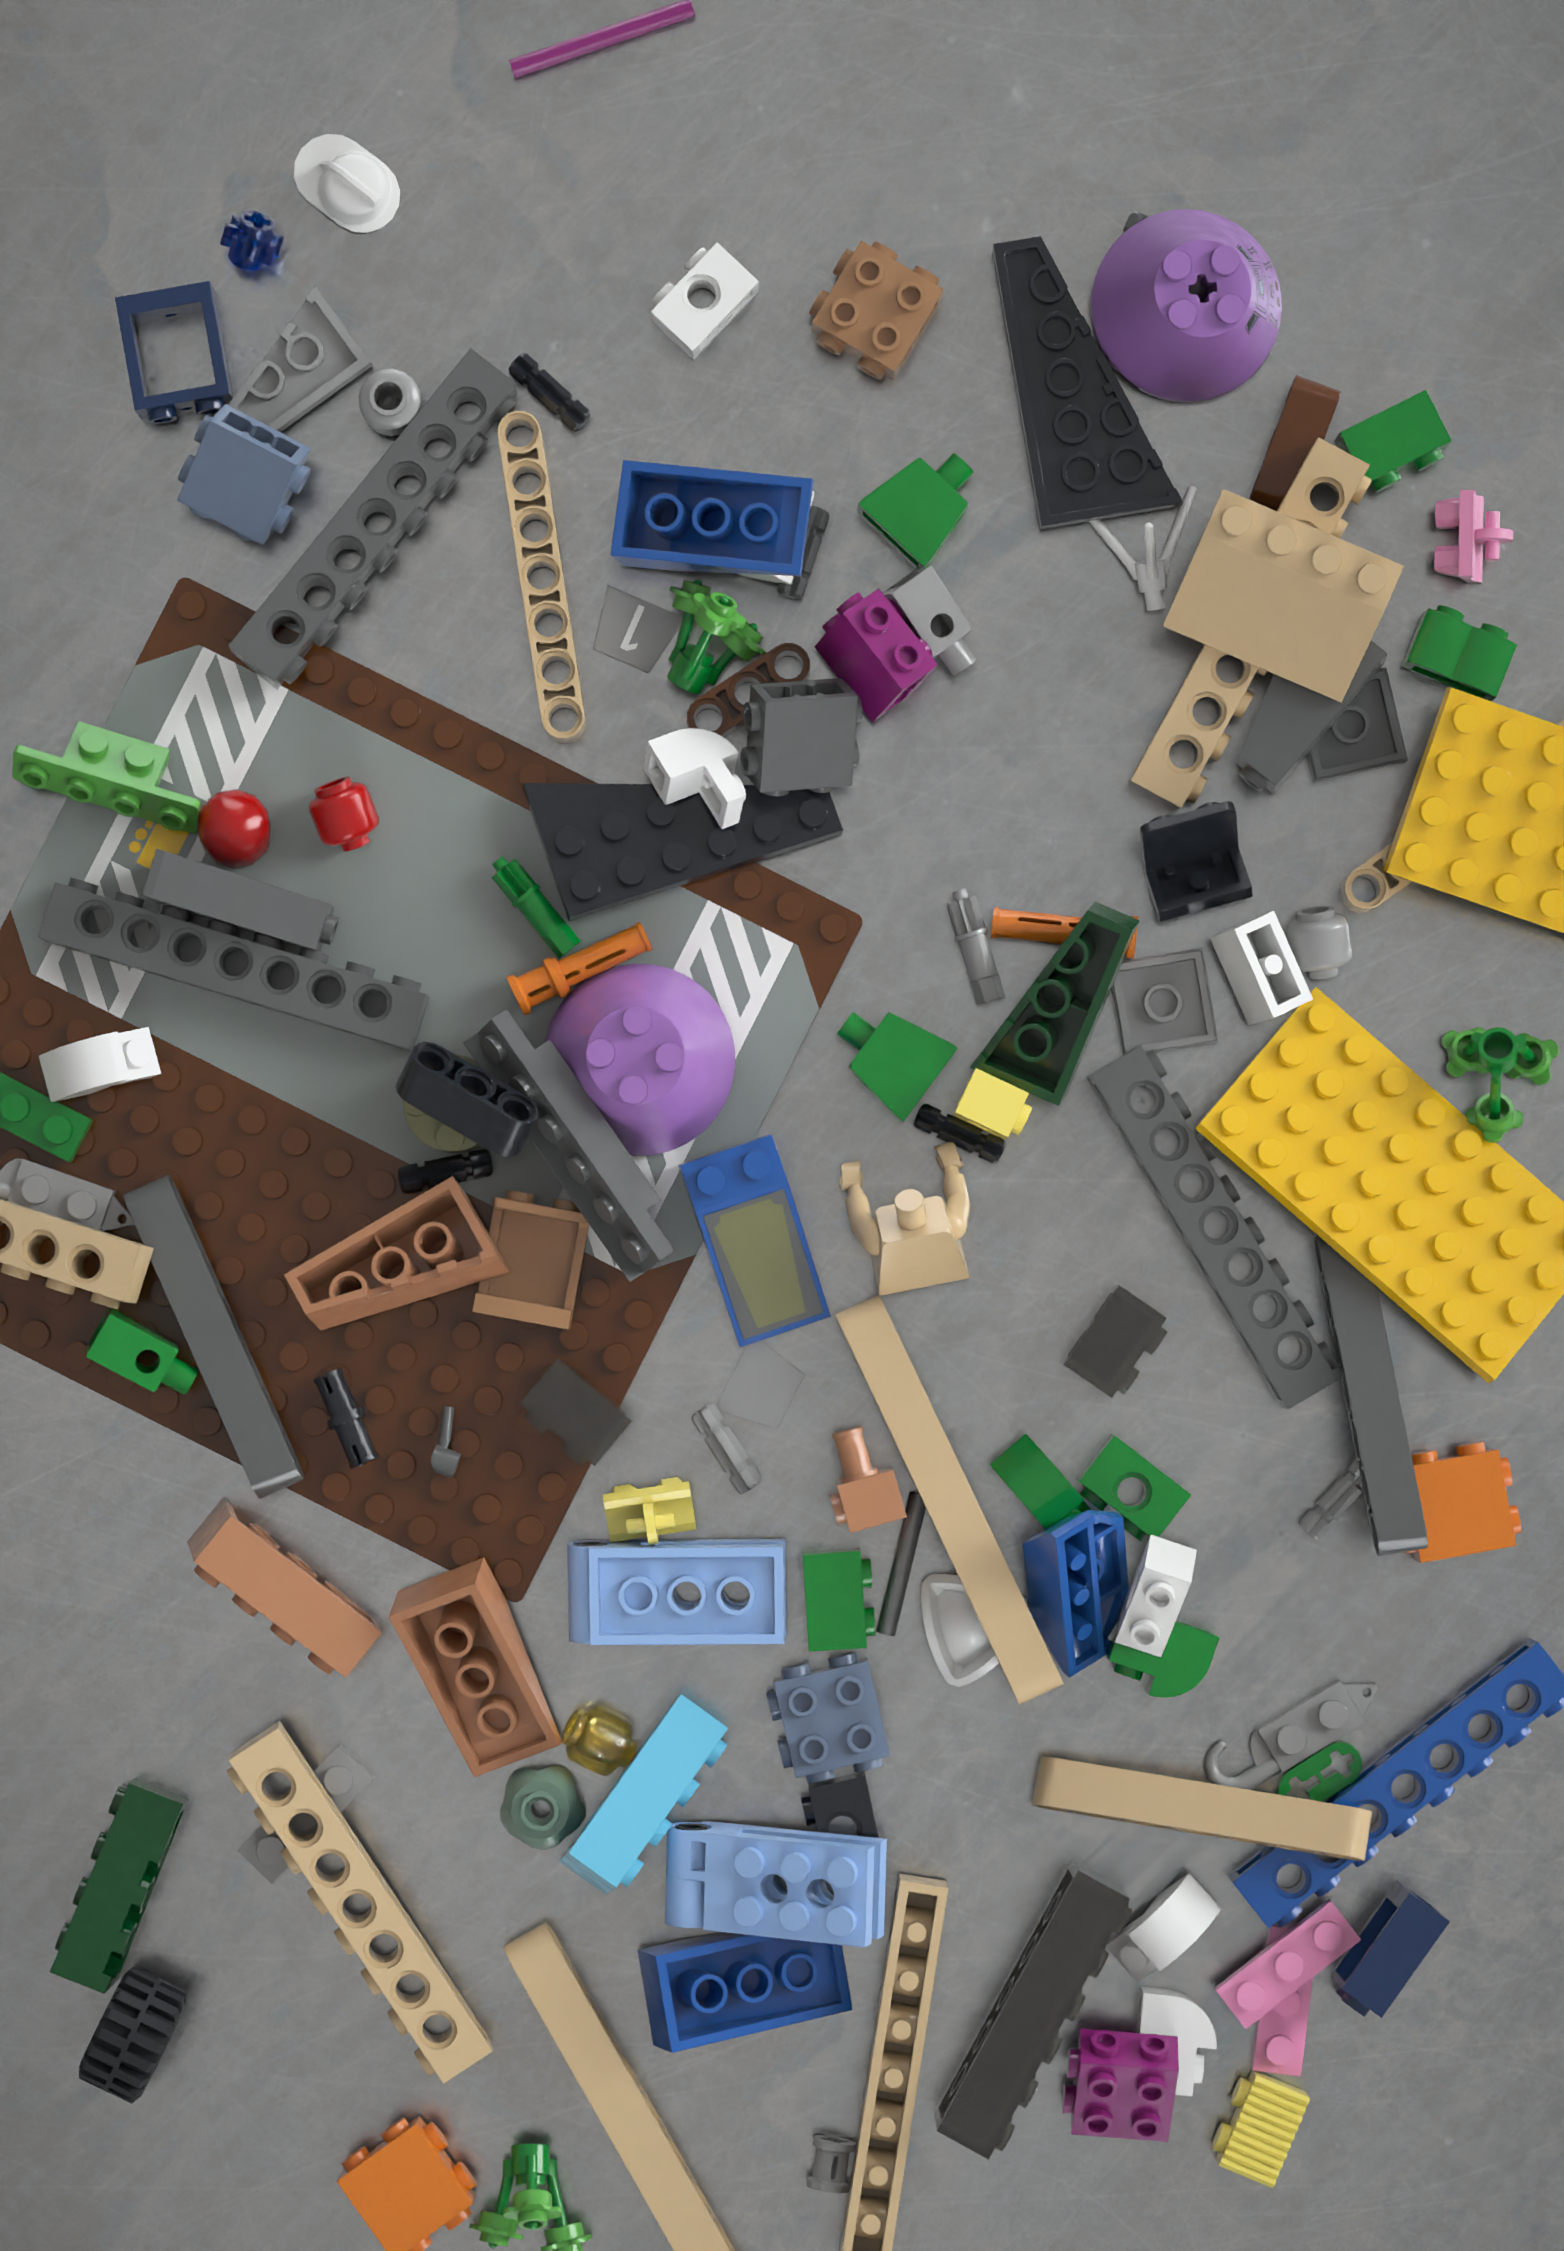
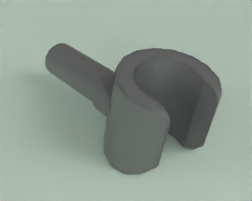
M443 1406L440 1433L437 1445L431 1456V1465L436 1473L452 1478L455 1475L462 1453L448 1448L451 1441L455 1408Z

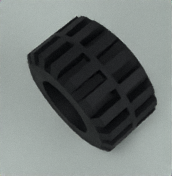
M135 1966L128 1970L117 1986L79 2065V2079L131 2104L138 2100L145 2091L185 2009L187 1991Z

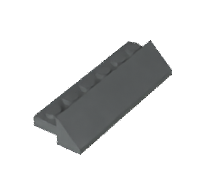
M507 1009L492 1018L478 1033L463 1042L481 1070L526 1095L536 1104L539 1115L528 1137L628 1281H633L671 1255L675 1250L648 1213V1210L661 1201L660 1197L592 1099L585 1092L553 1043L548 1040L534 1049Z

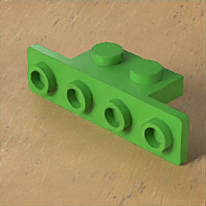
M78 721L62 758L22 745H17L13 752L12 777L28 787L47 789L66 795L80 803H93L112 809L126 817H139L158 823L172 831L181 830L195 834L198 829L201 802L196 798L158 787L170 760L169 748Z

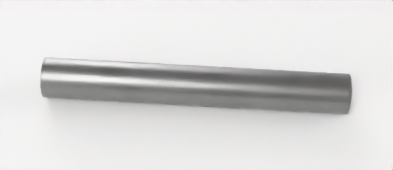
M910 1491L905 1510L907 1517L903 1518L876 1630L878 1633L895 1636L925 1514L926 1507L919 1492Z

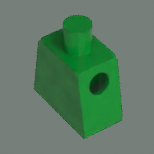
M952 453L936 471L919 457L864 497L858 503L857 512L916 568L929 566L967 511L968 502L957 490L974 472L955 453Z
M853 1011L836 1034L859 1051L848 1066V1069L901 1123L905 1121L958 1049L952 1043L890 1012L887 1013L878 1027L875 1028Z
M110 1307L106 1310L85 1348L87 1358L154 1393L160 1383H163L185 1395L199 1369L175 1357L179 1350L176 1343ZM149 1350L157 1354L156 1362L147 1367L137 1362L136 1358L140 1352Z

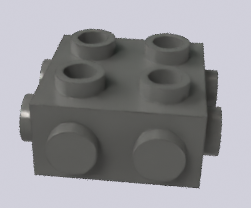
M843 678L751 684L750 701L746 702L743 707V721L748 731L747 747H743L740 754L741 769L744 776L750 779L760 793L770 796H784L790 790L803 789L826 793L833 791L835 787L852 786L853 768H856L859 764V748L855 740L856 723L861 722L863 713L859 695L852 690Z

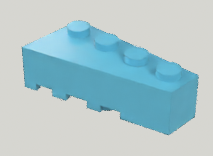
M680 1694L636 1753V1758L633 1762L629 1763L612 1786L605 1802L600 1804L586 1822L576 1843L571 1848L568 1847L559 1862L605 1895L614 1890L619 1883L628 1887L644 1865L642 1861L637 1859L647 1843L656 1847L672 1825L665 1818L675 1803L684 1807L699 1787L700 1783L693 1778L701 1766L705 1763L711 1768L728 1744L721 1740L728 1727Z

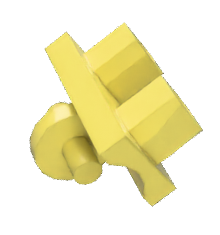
M679 1477L661 1479L660 1483L656 1486L637 1489L631 1484L614 1486L611 1493L603 1494L610 1543L647 1537L649 1545L659 1544L658 1535L696 1530L689 1481L682 1482Z

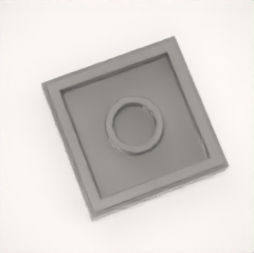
M1203 948L1124 960L1111 988L1122 1055L1138 1046H1142L1145 1053L1151 1050L1159 1053L1218 1043Z

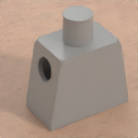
M931 565L916 568L883 592L886 598L891 599L898 605L902 612L903 620L915 636L922 638L928 644L933 658L939 655L953 676L977 660L962 639L963 636L972 630V627ZM934 617H937L942 624V631L938 636L932 633L930 627Z

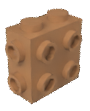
M861 240L854 252L846 249L833 271V274L839 278L830 293L822 290L814 301L808 314L814 318L812 321V333L817 335L816 343L835 355H840L844 351L858 359L857 367L866 374L879 380L882 379L883 375L894 380L940 304L944 289L938 286L940 280L928 270L919 266H915L911 270L897 262L898 255L887 246L879 242H873L872 246Z

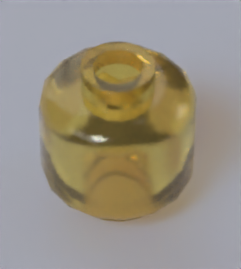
M595 1704L589 1705L584 1710L577 1709L574 1711L564 1728L561 1739L562 1744L566 1745V1754L571 1762L602 1776L610 1775L619 1766L622 1768L627 1767L637 1748V1742L632 1740L633 1727L630 1720Z

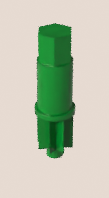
M502 856L492 864L497 873L491 878L512 902L513 907H517L559 959L581 942L579 937L539 890L541 887L534 882L516 858L508 863Z

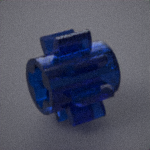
M246 210L241 213L240 217L233 215L231 222L225 224L220 244L230 247L228 258L235 266L248 271H257L264 264L271 266L273 258H278L284 237L274 234L275 221L269 215L256 210Z

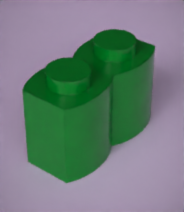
M1438 605L1436 610L1428 608L1422 613L1402 667L1454 689L1488 701L1494 700L1497 697L1517 644L1507 639L1509 633L1502 628L1483 623L1481 628H1477L1464 622L1465 615L1458 610L1443 605Z

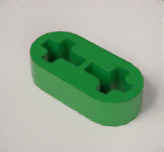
M1336 1740L1283 1772L1277 1780L1276 1793L1287 1796L1286 1793L1292 1789L1289 1783L1292 1778L1297 1777L1301 1782H1304L1315 1775L1318 1781L1307 1787L1306 1793L1309 1796L1307 1799L1323 1802L1353 1783L1359 1777L1362 1770L1360 1753L1351 1744L1343 1740ZM1337 1751L1342 1756L1350 1753L1352 1759L1346 1763L1349 1769L1346 1774L1341 1775L1337 1770H1334L1324 1777L1322 1776L1320 1771L1332 1763V1759L1329 1756L1332 1752Z

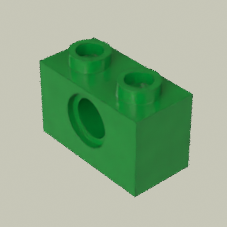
M1113 1434L1108 1437L1076 1479L1085 1486L1080 1492L1082 1497L1100 1511H1103L1107 1505L1115 1509L1123 1516L1124 1529L1140 1542L1146 1534L1149 1537L1150 1535L1160 1537L1191 1496L1190 1493ZM1134 1477L1138 1478L1143 1485V1496L1135 1504H1123L1118 1497V1486L1124 1479Z

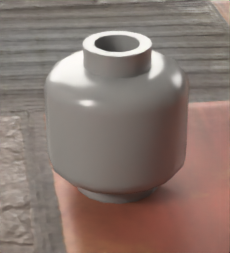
M393 368L382 369L371 374L362 384L358 396L360 411L367 424L376 432L388 436L400 435L423 407L422 395L414 379L404 371ZM397 401H400V405L396 407Z
M1315 906L1296 912V919L1287 925L1288 944L1300 971L1309 972L1310 979L1335 977L1338 975V967L1345 965L1351 960L1352 947L1348 920L1345 916L1335 913L1334 907Z

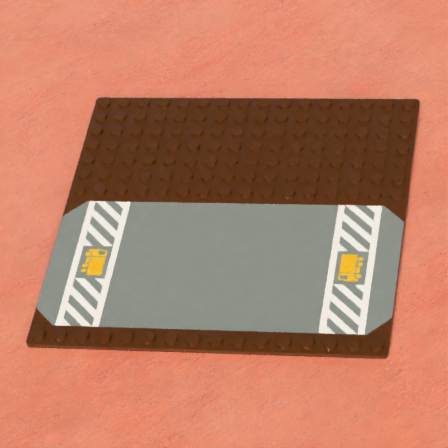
M181 578L176 583L103 729L169 748L170 760L158 787L198 799L201 802L200 812L203 805L207 804L208 799L218 792L238 789L255 795L268 811L271 822L270 845L267 852L253 865L232 869L216 864L204 851L198 829L195 834L181 830L172 831L152 821L135 816L126 817L112 809L89 802L80 803L67 797L0 929V1072L49 1097L39 1055L99 1035L117 1031L122 1033L149 1027L161 1074L151 1078L110 1086L93 1094L58 1101L94 1120L72 1163L0 1127V1170L14 1159H26L115 1190V1197L128 1212L129 1210L123 1196L125 1193L169 1174L183 1200L301 1465L304 1480L286 1488L449 1571L485 1558L505 1598L511 1602H519L524 1598L703 1242L678 1165L755 1139L862 927V918L859 914L754 862L568 921L523 791V783H598L325 646L319 647L314 644L303 658L307 661V665L292 684L284 681L277 690L232 655L228 646L256 611L190 578ZM280 625L274 633V639L281 644H291L297 640L300 634ZM349 776L352 782H360L367 787L379 816V823L368 834L370 839L368 844L348 852H343L341 845L328 846L322 843L309 813L308 806L313 798L316 797L314 793L316 788L338 778ZM157 848L329 903L334 906L332 916L338 917L339 920L331 945L323 943L321 953L329 955L327 964L345 969L347 961L375 969L373 975L375 979L391 983L393 975L421 983L419 992L427 994L429 1001L415 1045L422 1042L435 1043L456 1055L466 1056L473 1060L475 1059L463 1042L478 1033L492 1018L506 1009L534 1049L544 1044L550 1022L558 1007L566 998L561 999L555 996L531 1007V1013L526 1016L523 1015L506 977L511 974L518 977L543 965V959L547 957H555L557 961L560 959L517 907H513L512 902L491 878L497 873L492 866L496 860L503 856L509 863L516 858L534 882L541 887L539 890L579 937L581 942L562 958L623 931L640 921L653 950L639 954L616 966L626 964L659 965L678 971L694 980L713 997L721 1008L731 1029L735 1047V1071L731 1091L722 1110L707 1129L692 1141L672 1151L649 1156L631 1155L661 1199L659 1203L648 1210V1213L675 1251L659 1264L629 1282L594 1230L589 1226L569 1330L472 1312L475 1294L478 1293L480 1283L477 1282L320 1331L305 1315L284 1274L429 1190L428 1185L422 1186V1191L408 1194L403 1193L397 1175L398 1169L401 1166L417 1163L418 1167L423 1166L424 1161L457 1154L468 1157L469 1152L486 1148L479 1146L466 1152H444L426 1145L411 1131L405 1119L402 1098L397 1093L395 1087L411 1054L410 1051L38 938L55 882L68 886L70 878L79 879L97 885L96 895L113 900L115 899L116 892L132 895L145 900L143 909L160 914L163 904L154 902L142 895ZM101 908L90 912L86 919V927L91 934L103 932L109 924V914L105 909ZM190 913L189 923L207 927L208 918ZM144 922L135 927L132 933V941L137 948H145L153 943L156 936L153 924ZM236 927V937L253 942L254 932ZM195 936L184 938L178 946V955L184 962L196 960L202 951L201 941ZM283 942L281 950L299 955L301 947ZM242 950L230 952L224 960V969L230 976L242 974L248 966V956ZM280 964L271 971L270 983L274 989L283 990L291 986L295 978L292 966ZM335 978L323 979L316 988V997L323 1004L333 1003L339 998L341 993V985ZM581 981V982H579V983H577V984L571 986V987H570V990L572 991L575 987H577V986H578L579 984H581L583 981ZM371 992L362 1001V1011L367 1017L376 1018L386 1011L387 998L381 992ZM527 1137L521 1151L515 1156H500L488 1150L493 1165L492 1174L479 1179H473V1176H469L466 1178L467 1181L459 1183L488 1233L493 1214L494 1197L505 1199L506 1190L534 1194L535 1205L553 1208L554 1198L573 1202L529 1137ZM124 1214L121 1215L119 1222L122 1224L126 1222V1216ZM6 1224L0 1226V1249L9 1243L11 1236ZM135 1225L103 1231L143 1244ZM51 1238L45 1239L39 1248L40 1259L45 1264L51 1261L55 1255V1244ZM95 1252L86 1257L83 1265L84 1272L89 1278L94 1277L100 1269V1259ZM150 1260L137 1303L121 1301L119 1308L116 1310L176 1343L179 1350L175 1357L199 1369ZM0 1272V1344L242 1465L200 1370L185 1395L163 1383H160L154 1393L86 1357L85 1348L108 1309L107 1306L90 1301L92 1292L76 1287L74 1294L71 1295L45 1287L47 1277L31 1273L29 1280H24ZM144 1350L138 1354L136 1361L146 1367L151 1366L156 1362L158 1355L149 1350ZM342 1368L344 1371V1377L357 1408L363 1407L366 1416L362 1420L376 1453L379 1454L378 1459L371 1462L368 1461L367 1464L354 1469L349 1467V1461L336 1430L330 1431L327 1421L331 1418L318 1387L313 1381L315 1378L322 1375L324 1377L326 1373ZM443 1406L455 1408L451 1441L448 1448L462 1453L457 1470L452 1478L436 1473L431 1465V1456L437 1445L440 1433Z

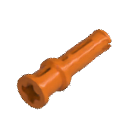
M994 907L991 938L1063 944L1082 917ZM1137 929L1126 952V958L1134 959Z
M639 921L635 925L595 942L557 961L555 957H547L543 959L542 966L518 977L511 974L506 979L523 1015L526 1016L531 1013V1007L555 996L562 999L568 996L567 993L571 992V986L653 949Z

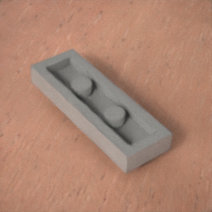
M341 1744L313 1771L340 1812L375 1778ZM308 1813L296 1814L290 1820L291 1828L300 1835L310 1834L318 1826L316 1819ZM262 1826L237 1850L271 1884L289 1867L280 1852L286 1846L276 1831L268 1835Z

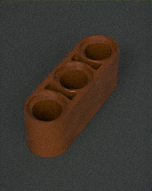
M1298 375L1295 376L1249 500L1272 510H1278L1315 440L1318 437L1324 440L1341 391Z
M783 643L771 649L697 698L687 711L688 728L699 729L695 724L696 715L703 709L712 708L717 710L722 716L720 727L712 732L724 738L744 726V705L735 697L737 687L745 682L764 684L808 680L810 675V659L807 652L801 646L794 643ZM784 656H793L801 662L803 668L797 677L785 679L777 674L775 670L776 662Z

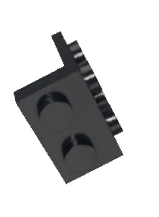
M1209 802L1189 812L1174 816H1158L1140 827L1144 875L1160 922L1253 897L1252 885L1238 846L1237 815L1233 802Z

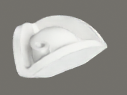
M929 1575L921 1585V1607L927 1640L937 1667L946 1682L957 1687L965 1686L991 1671L999 1664V1661L958 1575ZM1023 1597L1029 1609V1601L1027 1598Z

